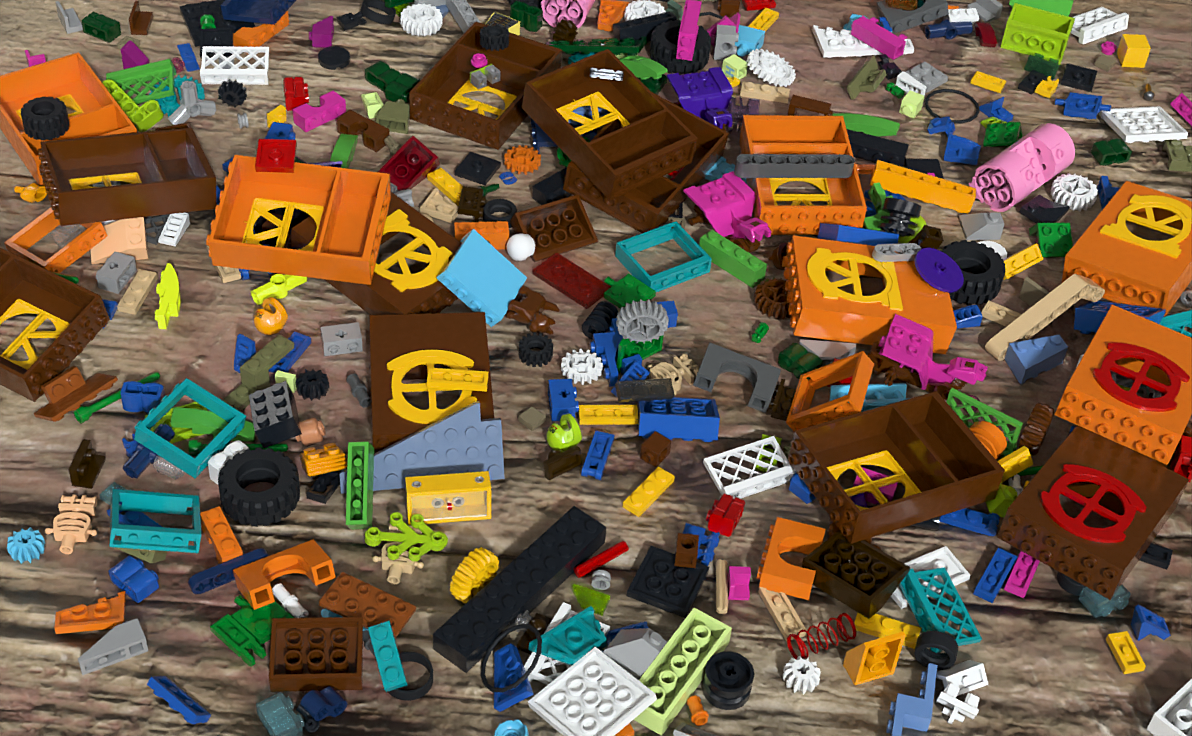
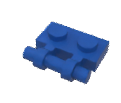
M686 523L683 534L699 535L697 559L701 560V564L708 566L714 558V549L719 544L720 533L712 532L711 535L706 536L705 528ZM701 545H705L706 549H700Z

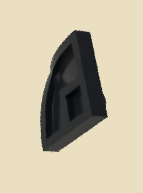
M1039 194L1023 205L1019 212L1036 224L1057 223L1068 212L1070 206L1055 203Z

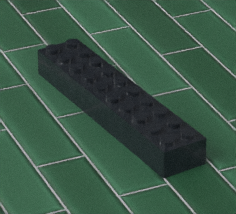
M573 506L433 633V650L467 673L485 656L487 649L500 634L523 621L574 573L575 567L584 563L605 543L607 527Z

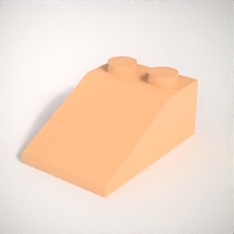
M144 217L121 219L103 226L107 237L91 249L92 264L105 263L107 258H110L115 251L133 256L135 260L148 259Z

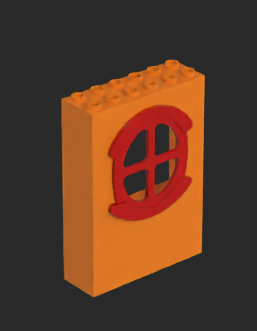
M1111 305L1069 380L1055 416L1168 465L1192 415V338L1120 307ZM1110 370L1134 380L1131 389L1126 391L1120 388L1113 380ZM1143 384L1165 395L1158 398H1142L1137 395V391L1140 385Z

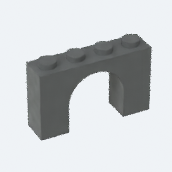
M893 0L877 2L878 14L880 17L886 18L889 26L892 27L893 34L949 15L946 0H922L924 5L912 11L899 9Z
M709 343L693 386L711 392L716 378L724 372L739 373L746 377L752 385L753 390L748 407L766 413L781 369Z

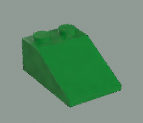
M659 336V340L653 339L652 343L645 341V343L638 342L636 344L635 341L630 342L629 339H622L618 348V373L621 372L622 359L639 354L642 360L661 351L663 336Z

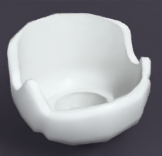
M519 233L509 238L506 249L508 255L513 260L524 261L527 257L534 254L535 243L529 234Z

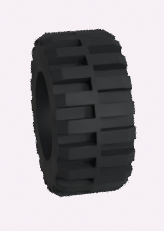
M670 20L667 23L663 22L658 25L651 34V60L667 68V73H679V75L696 73L707 65L710 55L711 37L701 25L698 29L692 61L676 59L681 21Z
M961 240L960 242H952L951 245L948 244L940 250L957 263L964 277L962 287L956 292L949 293L951 301L955 300L959 304L965 303L970 306L973 304L981 305L983 302L991 301L998 295L1006 268L998 252L995 253L993 248L987 247L983 243H976V241L971 240V242H967V240Z
M255 448L256 450L251 451L247 449L242 454H235L233 459H229L220 470L218 486L223 510L230 518L235 521L239 520V523L243 525L251 524L253 527H258V525L269 526L272 522L278 523L282 517L286 518L291 514V511L295 510L300 499L298 469L293 461L280 451L274 452L270 448L266 450ZM257 482H268L275 485L262 492H251L244 489L248 485Z

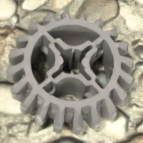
M640 299L639 302L633 300L632 304L626 303L625 307H621L617 315L616 325L619 335H622L623 339H629L630 342L635 341L636 344L638 342L645 343V341L652 343L653 339L659 340V336H663L664 332L667 331L669 319L667 311L662 307V304H657L656 301L650 302L649 299L646 301Z

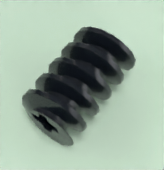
M599 302L582 324L584 335L593 340V334L605 333L612 324V319L617 317L618 309L610 302Z

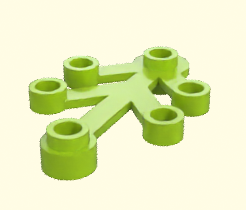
M394 512L390 515V524L397 527L402 533L381 532L377 527H371L365 532V543L369 546H378L381 541L402 542L398 546L391 545L388 547L387 557L391 560L398 559L402 553L409 549V559L416 562L430 550H443L448 543L447 536L443 532L433 531L424 523V517L421 514L412 515L411 526L418 528L424 535H418L402 521L403 516L399 512ZM417 543L423 544V545H422L421 547H419V548H418V547H412V546H414V545L417 544Z

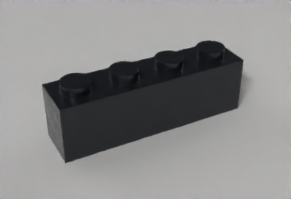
M669 11L613 24L614 38H619V41L627 37L641 40V37L647 36V41H651V34L658 25L663 22L667 23L670 20L676 21L677 16Z
M847 129L852 153L855 158L875 163L877 160L903 167L909 144Z
M567 167L533 185L532 199L540 205H544L572 195L563 190Z

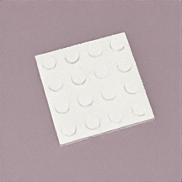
M1160 106L1114 108L1110 112H1099V116L1127 143H1133L1134 141L1149 142L1150 140L1187 139L1188 132Z
M594 647L531 698L528 704L533 711L563 736H614L654 703L657 697L648 687L598 648Z

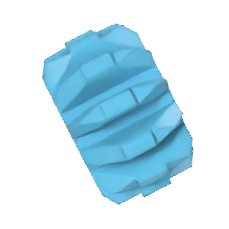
M31 527L27 530L21 528L20 532L13 531V536L8 537L7 551L14 561L19 560L22 564L28 560L31 563L32 559H39L40 554L44 553L45 540L39 530L34 531Z

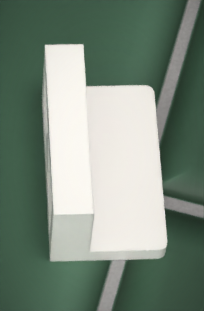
M972 660L959 663L949 669L937 671L936 678L943 681L944 689L949 683L960 688L957 696L988 685L984 664Z

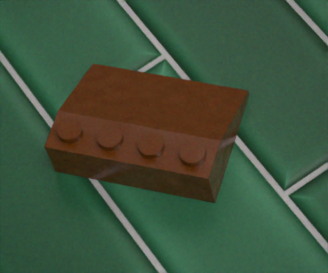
M579 195L517 212L510 221L515 234H529L533 238L535 251L530 257L534 262L599 242Z
M363 617L272 618L269 666L271 692L321 691L329 686H332L335 690H362Z

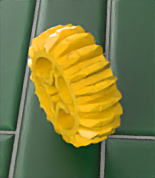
M482 547L469 552L468 556L464 557V560L459 563V567L452 576V581L450 582L452 595L463 603H467L497 576L499 569L498 557L490 550Z

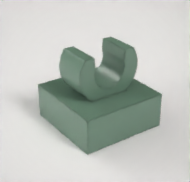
M670 0L667 2L668 9H666V12L670 11L677 16L678 20H681L683 16L682 6Z

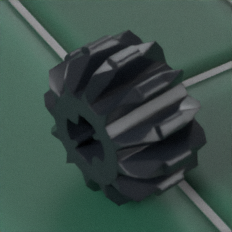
M229 79L222 82L218 89V96L222 100V104L227 103L228 107L233 105L236 108L238 105L241 106L244 100H246L247 90L246 87H243V83H237V79L235 81Z
M314 368L312 371L305 369L304 373H299L296 379L298 395L302 396L304 400L310 398L311 401L314 398L320 400L321 396H326L327 391H329L327 374H323L321 370L316 372Z

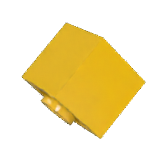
M1122 34L1117 50V56L1122 67H1145L1151 49L1146 35Z

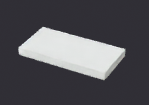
M947 546L904 563L910 569H913L914 572L945 568L954 586L969 580L971 576ZM941 575L934 576L933 579L944 584ZM918 578L920 584L926 587L928 582ZM933 585L929 588L935 593L941 592L939 588ZM898 586L891 597L903 609L908 607L909 604L900 586Z

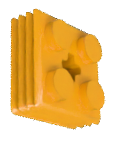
M336 443L325 444L324 448L317 450L315 447L306 448L303 450L304 453L299 455L302 461V469L309 477L347 468L346 454Z

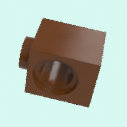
M655 431L641 445L640 459L657 468L670 454L672 440Z
M678 533L674 566L696 568L699 535Z

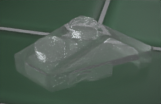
M80 224L59 225L48 234L58 244V248L62 249L83 233L85 228Z

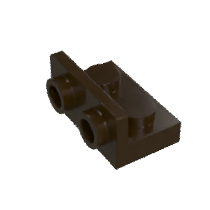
M462 186L458 214L475 216V222H479V218H483L484 208L482 207L485 206L486 196H483V189Z
M781 379L780 385L776 384L773 393L776 397L771 398L769 409H772V418L786 421L796 390L784 387L785 379Z
M82 440L68 469L72 486L92 489L104 465L105 456L95 454L91 440Z

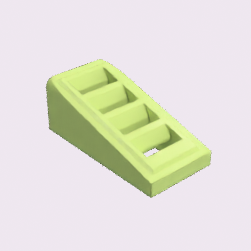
M378 93L362 94L361 99L370 119L376 118V115L384 106Z

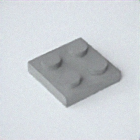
M926 62L906 71V73L927 87L925 93L946 83L948 80L947 75Z

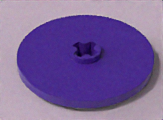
M923 248L916 254L914 259L915 267L920 276L929 285L947 293L956 292L962 287L964 282L962 271L957 263L947 254L934 248Z

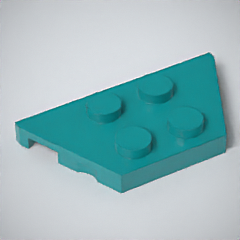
M593 607L586 608L541 635V655L573 665L594 647L599 650L604 648L607 639L604 632L601 631L599 620H596L594 617ZM537 638L529 642L528 647L530 651L535 653L537 652Z

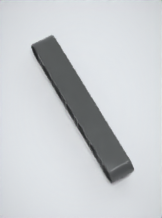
M740 154L736 158L734 174L740 178H849L853 172L855 159L846 154Z

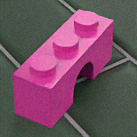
M333 90L320 96L321 107H311L305 103L293 109L294 123L304 132H308L346 113V100Z

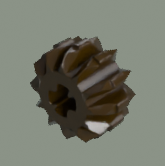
M562 19L554 27L552 39L554 41L568 40L569 43H573L578 34V27L572 21Z

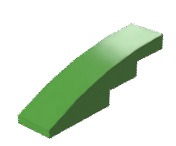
M851 113L832 115L843 116L846 129L873 136L897 135L900 124L897 122L869 115Z
M341 134L334 147L330 161H342L341 168L349 169L350 162L353 160L358 135Z
M174 407L171 417V427L192 428L193 434H212L213 439L229 423L211 411ZM245 421L244 428L232 441L254 442L256 433L253 423Z

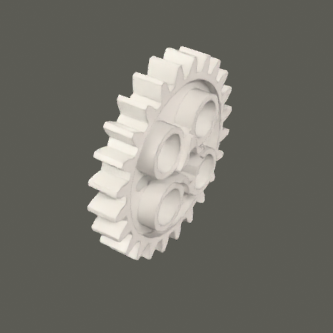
M756 49L752 50L747 57V66H750L749 69L754 71L753 74H757L758 78H763L764 82L767 80L769 84L773 83L775 86L778 84L780 87L783 85L787 87V85L790 86L796 76L795 70L792 69L793 66L788 65L789 62L784 61L785 58H780L779 54L775 55L773 51L769 53L768 50L760 49L759 51Z

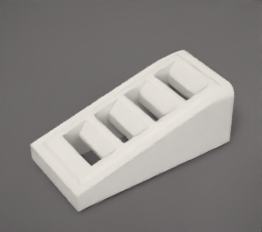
M904 71L897 76L895 86L897 85L903 89L905 94L909 91L918 93L920 89L921 95L925 97L927 88L925 85Z
M170 214L158 242L176 247L190 225L189 214Z

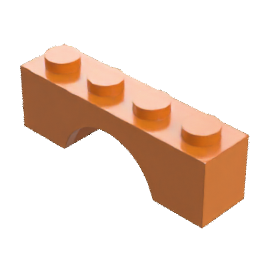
M288 11L275 25L263 23L252 28L242 27L233 34V46L260 47L289 25Z

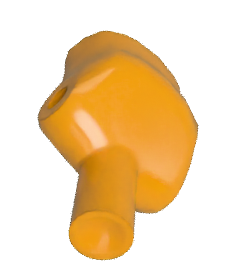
M31 183L26 187L15 186L14 191L20 193V197L29 203L40 202L47 195L45 186H39L36 183Z

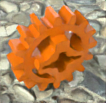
M518 145L515 148L513 146L512 150L507 149V153L504 154V165H507V169H511V172L518 171V174L524 172L525 175L527 172L533 173V169L538 170V166H541V154H538V150L534 151V147L527 148V145L524 147Z

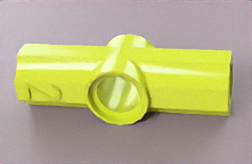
M275 274L271 276L270 282L252 290L251 296L257 305L262 304L269 297L282 299L287 296L289 290L307 282V277Z

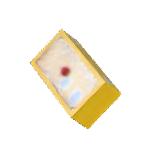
M489 471L405 477L408 525H411V517L414 514H421L424 517L425 524L491 519V482Z

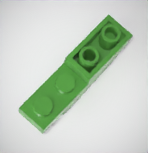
M628 55L619 59L641 80L650 77L658 79L662 77V74L668 72L667 68L646 57Z

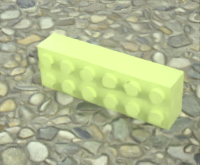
M693 608L639 679L642 684L656 694L657 700L633 720L662 736L685 705L687 699L704 679L707 661L713 655L723 652L728 646L732 628Z

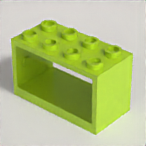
M1014 3L1000 48L1061 63L1075 18Z

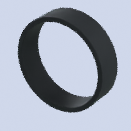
M363 0L360 9L366 18L380 24H391L396 15L394 7H385V2L382 0ZM368 7H372V8H376V9L382 10L383 12L387 13L388 15H383V14L377 13V12L371 10V9L368 8Z
M399 653L401 662H417L426 667L430 673V678L425 685L416 690L404 691L394 689L388 693L400 700L410 701L419 699L426 695L433 685L432 664L420 653Z

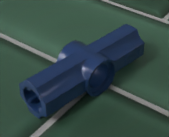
M946 19L940 24L925 26L924 31L927 39L946 37V39L951 40L957 35L972 33L973 28L971 21L949 22V19Z
M160 424L154 431V433L168 442L175 435V432L167 424ZM139 443L135 453L123 465V470L129 477L137 479L160 456Z

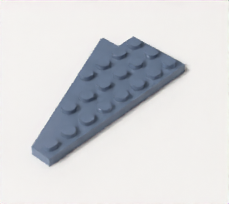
M476 401L375 453L373 491L406 488L405 477L489 471L490 480L505 479L501 419L481 420L480 403ZM347 468L339 472L341 494L347 493Z

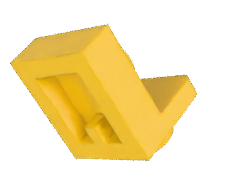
M279 105L267 113L268 128L271 127L273 122L284 123L287 121L286 107L283 105Z

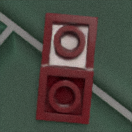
M975 22L976 36L980 38V45L995 48L997 46V39L990 23Z

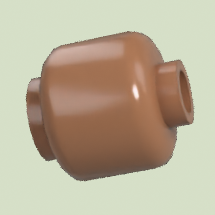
M315 417L300 421L299 425L302 434L296 436L297 442L301 441L305 446L321 442L323 436L326 435L322 421H318Z

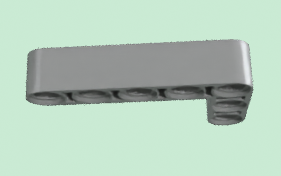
M414 0V5L418 3L431 4V7L446 5L463 33L475 22L480 23L467 0Z

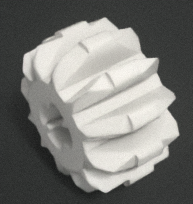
M799 655L797 660L791 658L789 663H786L784 666L783 681L786 682L787 688H794V693L800 690L804 695L807 690L812 692L819 685L820 669L817 668L816 662H810L809 657L804 660Z

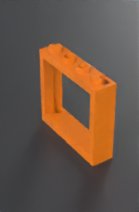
M50 207L5 241L4 244L9 252L48 271L61 273L106 238L107 234L101 222L80 224L87 229L44 261L27 251V249L60 225L59 220L55 219L54 210Z
M861 351L802 374L786 420L787 425L793 431L860 413L874 367V363L866 353ZM853 376L848 395L810 408L816 389Z

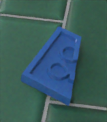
M510 643L494 652L495 688L511 685L525 674L526 671L516 646ZM528 677L511 690L503 693L494 692V709L501 712L534 695Z

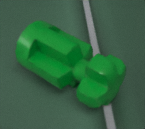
M893 82L888 83L886 87L888 92L891 91V94L898 99L904 96L905 91L897 85L894 87L895 84Z
M762 322L758 325L755 333L752 334V342H761V339L769 330V326L766 323Z

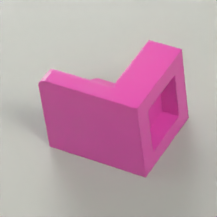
M24 50L28 67L46 62L44 54L30 56L29 51Z
M729 566L728 600H749L751 567Z

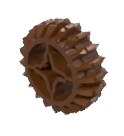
M775 277L772 280L767 278L766 281H761L760 285H757L754 292V303L757 306V310L762 311V315L768 314V317L773 316L775 319L781 317L783 320L785 317L791 318V315L788 314L789 303H787L788 291L785 290L786 280H782V278L776 279Z
M1037 403L1034 406L1019 441V448L1025 446L1029 449L1030 454L1036 455L1052 422L1055 412L1054 408L1042 403Z

